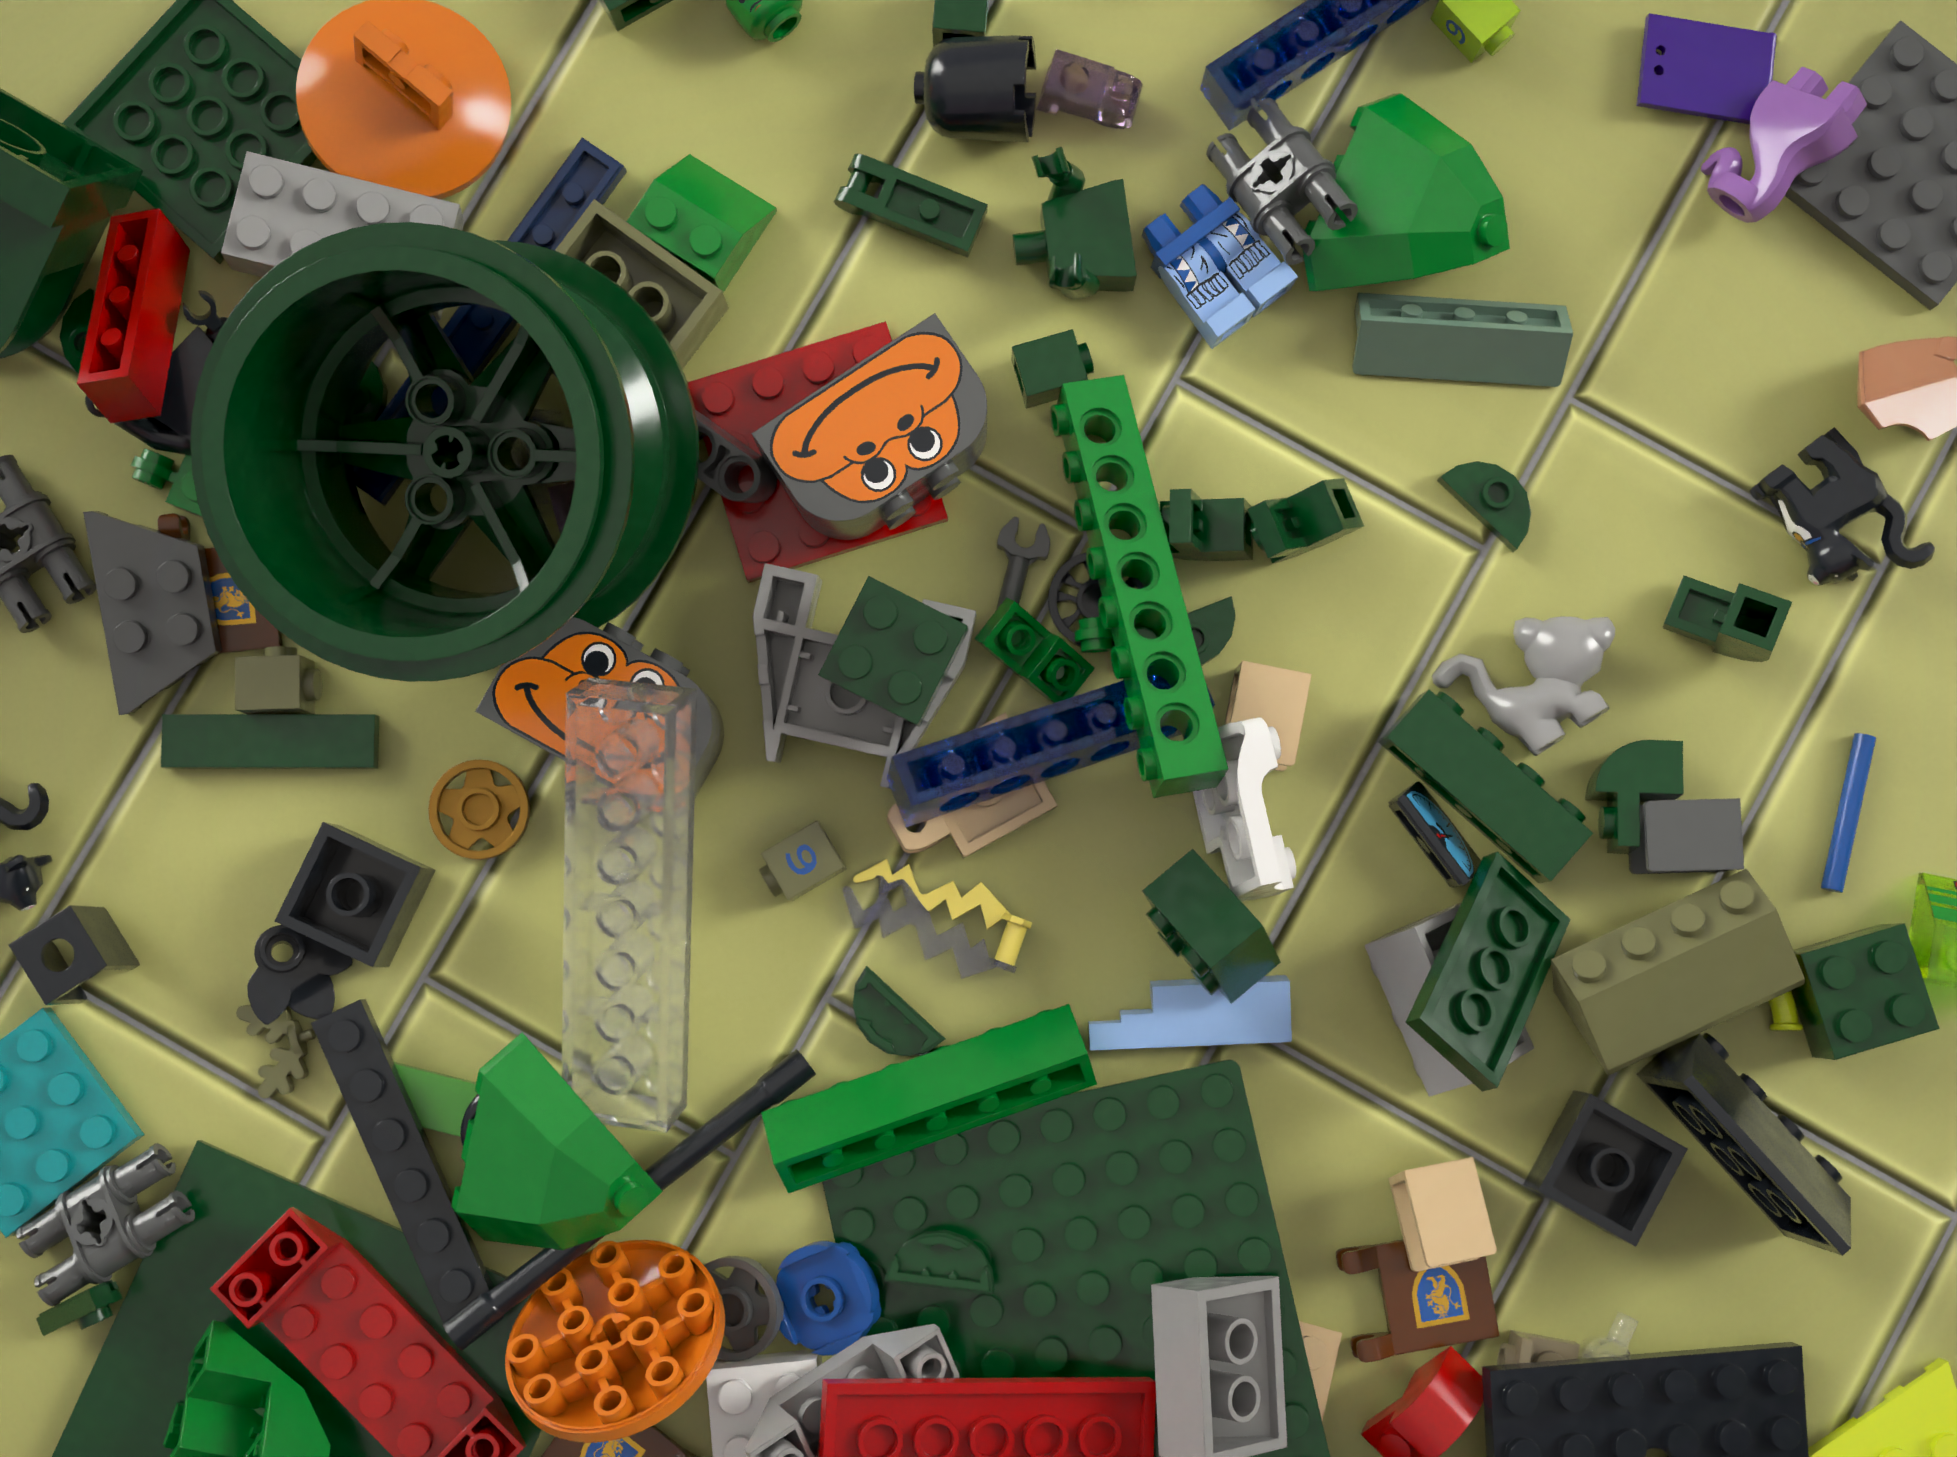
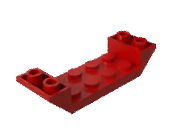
M294 1207L289 1208L210 1288L248 1329L262 1322L393 1457H516L525 1448L526 1443L500 1396L345 1238Z

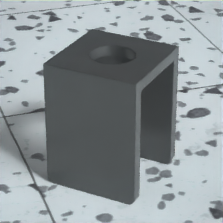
M1740 798L1647 801L1640 805V847L1628 854L1630 872L1632 874L1725 872L1744 869Z

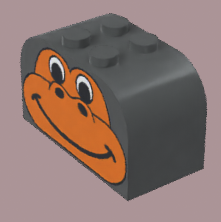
M934 313L751 434L762 457L770 466L805 521L825 536L841 540H852L870 535L884 525H887L890 530L900 526L916 513L913 508L914 505L929 495L934 500H938L950 493L961 483L957 477L966 472L977 461L985 446L987 437V398L980 378Z
M572 617L567 624L545 642L521 657L501 665L475 712L680 824L682 823L718 759L724 741V726L717 706L700 687L687 677L690 670L684 667L682 662L656 648L651 656L641 652L644 645L635 640L636 637L609 622L601 630L584 620Z

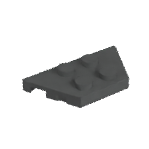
M100 511L83 512L119 715L130 714L139 710L142 707L141 705L162 690L170 688L183 679L196 666L204 664L222 651L205 548L203 545L182 538H174L152 528L110 517L108 514Z

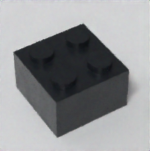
M323 822L278 912L275 922L371 967H389L436 870L341 825Z
M1573 1090L1523 1185L1617 1239L1636 1247L1688 1149L1594 1095Z

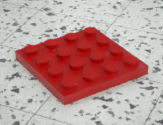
M885 321L687 382L694 408L761 455L751 433L890 343L892 339ZM705 436L703 440L710 457L712 443L710 438ZM749 465L745 466L738 476L739 487L743 492L748 491L754 482V472ZM778 479L774 493L764 502H737L721 495L748 583L762 578L765 563L796 569L948 521L942 498L934 500L929 495L913 506L916 513L900 526L890 530L887 525H884L865 537L841 540L825 536L812 528L802 517Z

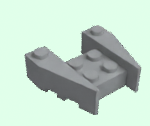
M765 563L753 612V624L757 644V666L759 685L761 686L766 760L781 763L787 735L887 757L880 786L892 788L965 668L977 616L976 611L923 599L922 603L967 625L969 631L921 726L918 727L818 675L838 637L836 634L812 629L822 580L816 574Z

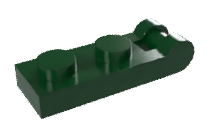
M858 153L854 154L848 168L851 176L846 187H840L834 200L836 206L848 213L866 216L967 258L969 257L988 212V204L869 156ZM870 182L883 185L878 198L865 194Z

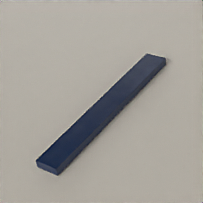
M582 137L507 241L528 243L555 250L594 199L602 205L606 202L627 173L625 166ZM463 305L458 307L443 328V331L475 380L488 365L518 322L510 314L483 305ZM409 376L376 421L410 417L405 404L406 392L411 384ZM440 386L431 395L432 408L438 415H442L448 406L446 392ZM352 465L356 486L384 506L405 479Z

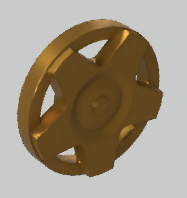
M481 759L462 762L444 773L433 788L428 808L431 828L440 843L456 855L477 860L494 858L513 848L527 829L531 811L529 795L521 779L509 768L493 761ZM491 770L505 776L512 785L496 786ZM466 772L465 783L461 789H446L457 776ZM520 808L519 819L513 831L508 817ZM440 812L453 819V826L449 836L442 826ZM479 839H485L494 846V848L483 851L469 850Z

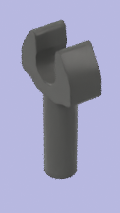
M1013 517L1001 529L997 540V548L1005 552L1009 561L996 610L1006 597L1019 604L1029 566L1037 560L1045 561L1048 558L1050 538L1045 524L1039 525L1035 535V542L1028 548L1020 547L1015 541L1019 526L1018 517Z

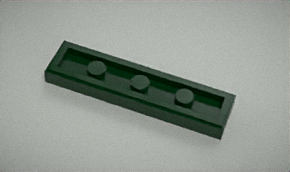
M162 714L161 767L166 769H378L380 716L375 714Z

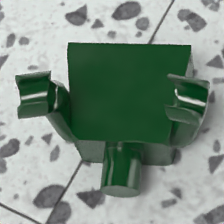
M1062 147L1056 148L1054 153L1045 157H1038V155L1031 157L1037 177H1048L1053 185L1048 200L1041 204L1040 221L1042 230L1012 235L1016 266L1046 262L1049 286L1059 289L1065 297L1070 299L1090 297L1095 295L1097 291H1134L1137 273L1123 179L1113 180L1083 190L1085 184L1084 173L1077 166L1066 160Z

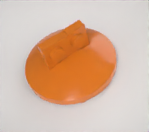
M368 0L342 11L328 21L313 37L303 55L297 74L296 102L303 133L316 157L333 173L437 199H444L466 189L486 173L501 152L507 137L511 116V92L508 77L499 55L483 33L472 23L456 12L426 0Z
M653 1240L604 1241L593 1250L577 1257L541 1285L523 1306L512 1327L506 1348L505 1370L510 1391L521 1410L531 1422L546 1433L564 1440L596 1443L613 1441L639 1433L659 1423L680 1408L697 1391L710 1373L721 1349L725 1331V1309L721 1294L707 1268L699 1259L680 1247Z

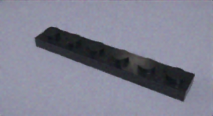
M360 999L311 1022V1025L444 1323L480 1294L488 1292L494 1287L465 1221L451 1207L453 1194L366 999Z

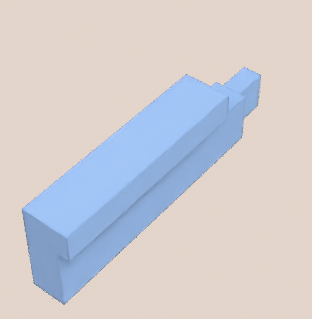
M1286 975L1264 976L1232 1004L1219 990L1211 996L1197 979L1150 981L1151 1009L1119 1010L1120 1020L1088 1021L1090 1051L1292 1042L1290 980Z

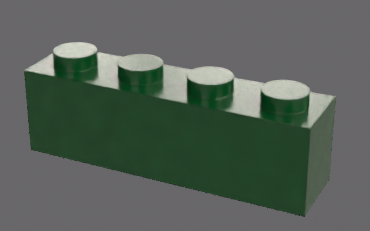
M1430 689L1419 695L1379 740V743L1537 883L1551 882L1593 834L1592 831L1582 824L1586 819L1585 815L1566 799L1560 798L1557 802L1541 788L1545 784L1544 779L1531 767L1522 762L1516 766L1501 753L1505 747L1494 734L1483 727L1475 730L1460 717L1464 710L1449 695L1441 691L1435 695Z

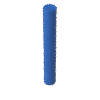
M1854 733L1821 889L1843 893L1876 742V737Z

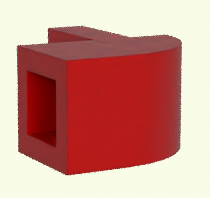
M1450 1346L1415 1370L1403 1396L1369 1419L1361 1435L1383 1457H1439L1462 1435L1480 1410L1484 1401L1482 1376Z

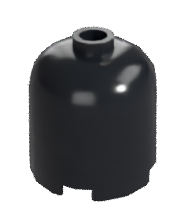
M1033 36L953 37L943 39L934 45L926 59L925 71H916L914 77L915 103L924 104L927 120L933 130L941 136L955 139L1029 142V137L1033 136L1036 110V93H1026V70H1036Z

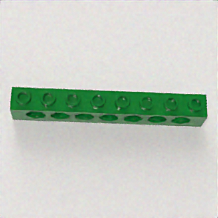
M1120 375L1063 383L1057 404L1051 406V425L1054 435L1056 437L1062 436L1066 450L1062 455L1063 473L1068 484L1074 483L1078 498L1074 502L1076 525L1080 532L1086 531L1090 545V548H1087L1086 551L1087 568L1090 578L1092 580L1098 579L1102 593L1098 603L1100 620L1103 628L1111 629L1115 644V647L1111 649L1112 668L1115 677L1124 680L1128 696L1124 699L1125 720L1130 730L1136 729L1141 747L1137 750L1136 755L1139 775L1142 781H1149L1153 798L1217 788L1228 771V765L1125 376ZM1087 435L1099 436L1106 443H1095L1088 439ZM1098 482L1112 483L1118 488V491L1105 490ZM1110 530H1123L1130 535L1131 539H1119ZM1133 577L1139 580L1144 588H1131L1122 578ZM1135 627H1149L1156 633L1157 638H1144L1138 634ZM1157 675L1164 678L1169 683L1170 689L1163 690L1154 687L1149 682L1147 676ZM1169 725L1177 728L1182 733L1184 740H1170L1162 733L1160 727Z

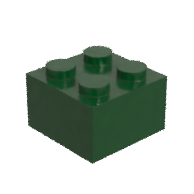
M868 576L818 675L920 727L969 629L967 625Z
M1191 849L1142 890L1152 907L1146 913V916L1158 930L1157 934L1176 957L1181 955L1192 968L1190 970L1191 973L1211 996L1219 990L1232 1004L1281 963L1260 921L1194 849Z
M1905 923L1879 924L1793 950L1804 975L1805 983L1791 990L1812 1057L1837 1060L1940 1029Z

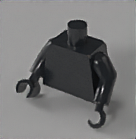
M199 291L200 296L210 305V310L205 315L198 316L193 314L183 302V312L186 319L198 326L205 325L207 329L205 332L197 326L172 352L161 416L114 423L155 450L191 455L192 413L197 386L209 351L218 332L227 320L226 317L219 318L216 314V302L207 291ZM86 395L85 404L88 411L94 416L105 417L94 407L93 402Z

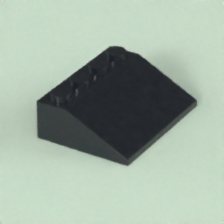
M1699 1033L1658 1053L1636 1074L1784 1236L1842 1256L1851 1249V1197L1838 1184L1843 1179L1841 1174L1824 1157L1820 1155L1813 1157L1800 1143L1805 1138L1801 1130L1783 1114H1779L1776 1117L1762 1102L1767 1098L1763 1089L1748 1075L1742 1073L1738 1076L1725 1062L1729 1057L1728 1052L1713 1036L1708 1033H1704L1701 1036Z

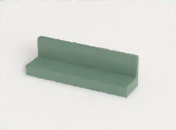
M1357 293L1355 318L1358 335L1352 368L1355 374L1558 387L1562 382L1573 330L1567 307L1564 305Z

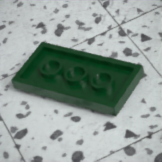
M1499 852L1484 856L1405 1023L1482 1092L1498 1088L1549 971L1551 959L1555 957L1571 919Z

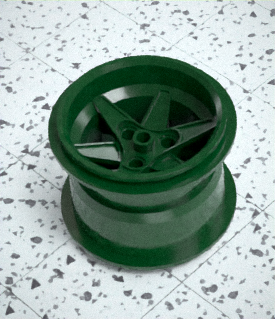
M399 222L351 228L324 237L303 247L275 265L250 288L234 307L218 332L200 376L192 413L190 447L192 475L198 505L213 546L236 586L261 615L277 630L302 648L348 670L382 679L418 682L462 678L494 669L521 657L549 639L567 624L572 617L584 620L597 628L603 626L637 601L662 572L683 535L692 510L697 487L699 436L692 396L675 352L661 329L646 310L625 289L605 274L576 258L528 243L489 240L474 233L441 225ZM463 305H483L510 314L520 324V328L516 337L474 380L434 317L433 312ZM390 339L409 374L411 384L406 392L405 404L410 417L351 424L355 400L362 379L382 344ZM553 370L563 389L571 414L573 428L529 420ZM438 386L446 392L448 398V406L442 415H438L431 405V395ZM519 438L526 442L530 451L529 462L524 468L517 466L511 455L512 446ZM352 465L413 480L408 485L405 493V506L409 512L405 530L392 552L381 540L366 514L355 484ZM575 480L570 511L562 534L555 546L528 485ZM436 484L440 485L447 495V504L441 513L432 506L430 501L431 490ZM473 520L510 562L519 587L510 591L477 593L445 587L430 581V579Z

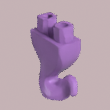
M1801 67L1786 85L1772 80L1756 100L1750 117L1749 137L1755 164L1753 178L1748 181L1741 177L1743 161L1740 153L1735 148L1726 147L1713 153L1701 166V171L1705 175L1711 174L1707 187L1711 199L1724 211L1743 222L1752 223L1764 218L1777 207L1797 175L1810 167L1834 158L1848 148L1858 137L1852 123L1867 105L1860 89L1855 85L1842 81L1826 99H1823L1821 97L1828 90L1823 77L1816 71Z

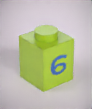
M1439 0L1430 19L1460 52L1473 63L1485 51L1491 56L1495 55L1513 38L1515 33L1511 30V27L1521 10L1512 0Z

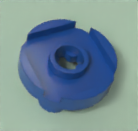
M830 1241L810 1243L789 1254L778 1268V1270H781L777 1275L776 1286L779 1290L781 1301L784 1303V1315L779 1330L794 1345L801 1343L806 1348L815 1350L811 1353L825 1356L841 1352L863 1336H866L872 1325L878 1321L881 1315L879 1288L875 1275L869 1264L860 1256L857 1248L850 1243H834ZM819 1284H824L835 1295V1300L833 1301L834 1310L832 1312L829 1311L826 1305L817 1306L814 1296L820 1292Z

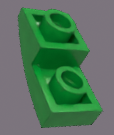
M1007 597L974 638L1010 670L1061 709L1065 708L1095 669L1061 637L1049 632L1018 603Z

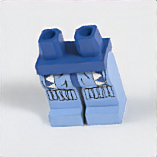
M1202 184L1188 194L1180 204V207L1193 222L1191 227L1180 233L1169 217L1163 214L1144 228L1142 237L1154 256L1151 268L1160 279L1162 278L1170 293L1210 348L1213 349L1249 322L1251 316H1257L1290 291L1298 276L1285 261L1281 263L1260 238L1259 234L1252 229L1250 221L1239 212L1240 208L1231 197L1222 203L1216 194L1205 184Z

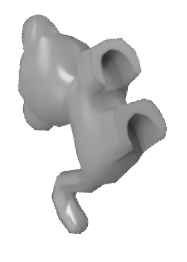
M1561 616L1552 617L1544 621L1525 617L1515 621L1513 630L1515 643L1524 652L1525 663L1531 675L1536 679L1531 685L1497 689L1490 679L1483 660L1461 653L1439 665L1432 675L1433 684L1438 688H1448L1460 675L1468 676L1474 695L1485 706L1492 722L1506 733L1517 737L1534 756H1537L1564 738L1565 732L1560 722L1567 717L1579 728H1582L1610 709L1600 694L1592 690L1581 692L1583 683L1600 671L1603 654L1610 647L1615 637V627L1608 617L1583 620L1577 617Z

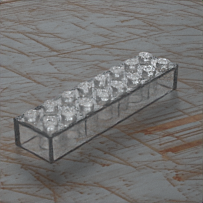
M588 678L566 693L562 1078L604 1125L667 1133L687 1107L697 689Z

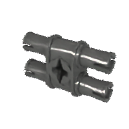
M1267 98L1258 102L1259 106L1268 116L1267 120L1262 118L1254 107L1250 109L1247 115L1248 124L1256 130L1266 143V148L1253 159H1250L1239 145L1236 137L1231 133H1225L1218 136L1217 139L1225 148L1227 154L1221 153L1212 141L1207 148L1206 155L1226 179L1228 197H1231L1234 202H1238L1251 219L1250 225L1252 229L1263 236L1268 235L1283 255L1285 262L1289 265H1295L1304 261L1293 246L1295 242L1308 257L1315 249L1313 238L1302 228L1294 217L1295 214L1311 202L1325 220L1328 228L1338 230L1345 227L1346 224L1335 209L1339 207L1346 217L1352 221L1357 214L1358 208L1355 202L1350 200L1336 182L1334 164L1328 159H1324L1313 146L1309 132L1304 128L1293 126L1279 109L1276 101Z
M4 455L0 457V498L6 506L4 511L0 513V598L17 623L19 631L27 633L40 628L35 621L39 618L42 624H46L52 617L28 581L30 576L43 567L46 568L67 604L77 603L85 599L80 592L81 590H85L87 595L90 596L97 588L95 582L91 580L73 552L76 548L75 538L72 534L65 532L49 507L51 501L48 496L42 494V492L34 491L13 455ZM17 535H21L22 537L17 541L20 549L16 553L12 552L17 547L14 538Z
M155 1143L148 1150L121 1167L117 1165L103 1167L97 1177L74 1191L61 1193L53 1209L17 1229V1239H22L27 1235L30 1236L25 1241L20 1242L19 1245L32 1258H38L46 1250L68 1237L73 1246L72 1256L48 1271L40 1273L34 1279L35 1287L48 1284L45 1288L37 1291L39 1297L47 1305H58L63 1299L89 1283L96 1285L110 1281L113 1273L137 1258L149 1257L156 1248L157 1241L183 1225L194 1221V1210L190 1209L185 1213L182 1212L184 1209L192 1206V1204L178 1190L171 1192L168 1197L143 1212L140 1210L137 1194L163 1178L171 1176L176 1171L175 1163L170 1162L166 1166L163 1164L172 1159L171 1154L163 1145Z

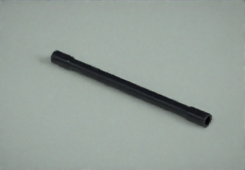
M796 1049L762 1075L753 1087L644 1171L662 1191L761 1115V1112L782 1102L813 1078L816 1073ZM604 1236L566 1250L544 1248L493 1289L480 1294L444 1322L443 1327L454 1344L463 1351L499 1323L509 1310Z

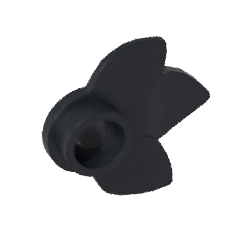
M284 925L273 926L260 935L255 945L254 956L258 968L251 976L247 985L251 1008L256 1017L265 1025H269L278 1019L288 1006L294 1012L304 1017L320 1019L332 1013L334 1008L335 992L330 976L337 975L348 969L353 963L350 956L306 937ZM279 944L289 945L293 950L292 957L286 962L276 961L271 955L275 946Z

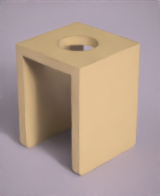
M1242 660L1234 671L1224 725L1260 717L1266 722L1268 727L1273 726L1278 733L1281 746V755L1277 759L1278 767L1274 770L1284 771L1287 769V766L1294 765L1296 761L1312 674Z
M1473 1157L1404 1170L1388 1178L1409 1265L1413 1272L1473 1261L1496 1253L1497 1248Z

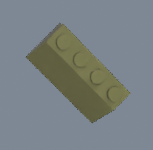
M1747 869L1551 959L1553 991L1608 1076L1805 983L1804 975L1777 909Z

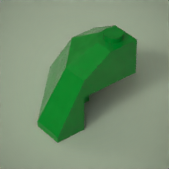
M1402 93L1392 94L1357 108L1350 127L1355 132L1345 155H1337L1334 166L1336 169V182L1350 200L1355 202L1358 211L1354 219L1350 221L1343 211L1337 207L1335 211L1346 224L1345 227L1338 230L1328 228L1320 214L1317 220H1309L1305 231L1315 242V249L1309 257L1303 251L1309 291H1324L1415 279L1473 265L1510 249L1503 196L1471 143Z
M520 1033L479 1069L475 1091L479 1095L475 1119L468 1121L461 1155L465 1162L461 1186H456L454 1189L451 1207L484 1241L566 1250L621 1230L663 1192L523 1033Z
M212 1320L194 1349L188 1367L189 1377L185 1402H177L163 1443L164 1448L173 1449L169 1457H329L331 1445L304 1388L224 1322Z

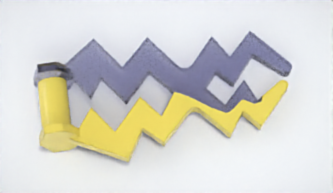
M888 859L855 875L853 881L855 883H862L879 878V896L902 886L907 905L893 911L887 897L863 911L852 888L849 886L843 888L855 929L879 918L882 938L884 939L901 928L912 924L916 927L925 961L953 948L961 979L997 967L1015 973L1017 968L1015 963L1027 928L1030 929L1032 925L1030 921L1011 915L982 882L963 897L954 881L927 894H921L910 864L893 874ZM946 900L952 920L981 905L987 930L1001 920L1007 921L995 958L989 957L985 939H982L974 947H970L963 922L937 936L930 911Z

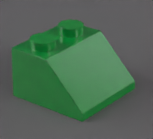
M689 154L653 180L626 222L724 293L776 214L777 208Z

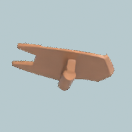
M1947 336L1898 341L1859 352L1857 407L1878 430L1890 426H1906L1918 431L1928 441L1957 427V367L1954 362L1957 359V337Z

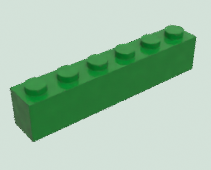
M1069 1004L1055 1009L1043 1010L1030 1018L1004 1027L992 1028L984 1034L962 1042L941 1046L933 1052L908 1061L890 1064L882 1070L857 1079L839 1082L831 1088L806 1097L788 1100L777 1107L761 1112L773 1164L789 1194L1052 1101L1061 1096L1097 1085V1081Z

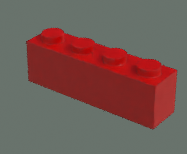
M160 208L116 215L110 218L77 385L110 423L161 416L190 249Z

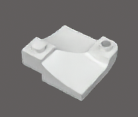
M1260 717L1228 723L1218 727L1228 771L1217 788L1193 791L1206 853H1222L1229 888L1241 902L1279 895L1294 888L1292 879L1296 877V863L1291 849L1284 847L1282 835L1272 836L1262 795L1264 776L1278 767L1277 759L1281 755L1278 733L1273 726L1268 727L1266 722Z

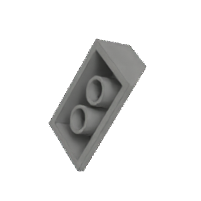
M1461 903L1396 929L1364 945L1370 958L1371 968L1379 979L1392 1009L1394 1022L1402 1032L1413 1058L1415 1071L1422 1079L1429 1097L1473 1084L1405 1023ZM1525 1026L1508 1064L1534 1049Z
M1192 1277L1151 1284L1159 1456L1249 1457L1287 1448L1279 1277Z

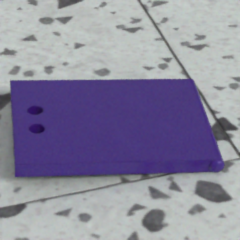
M1649 13L1645 18L1636 106L1750 124L1751 112L1756 100L1773 80L1777 34ZM1656 49L1660 50L1662 52V55H1660L1656 51Z

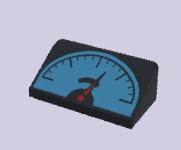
M1420 781L1413 783L1388 802L1390 804L1389 808L1449 887L1464 886L1474 877L1481 862L1480 858Z

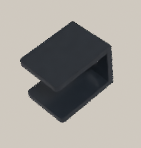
M70 905L9 944V947L45 1005L80 1004L87 999L80 985L103 970H133L140 965L117 925L104 907ZM64 939L72 945L74 960L70 966L67 965L52 941Z

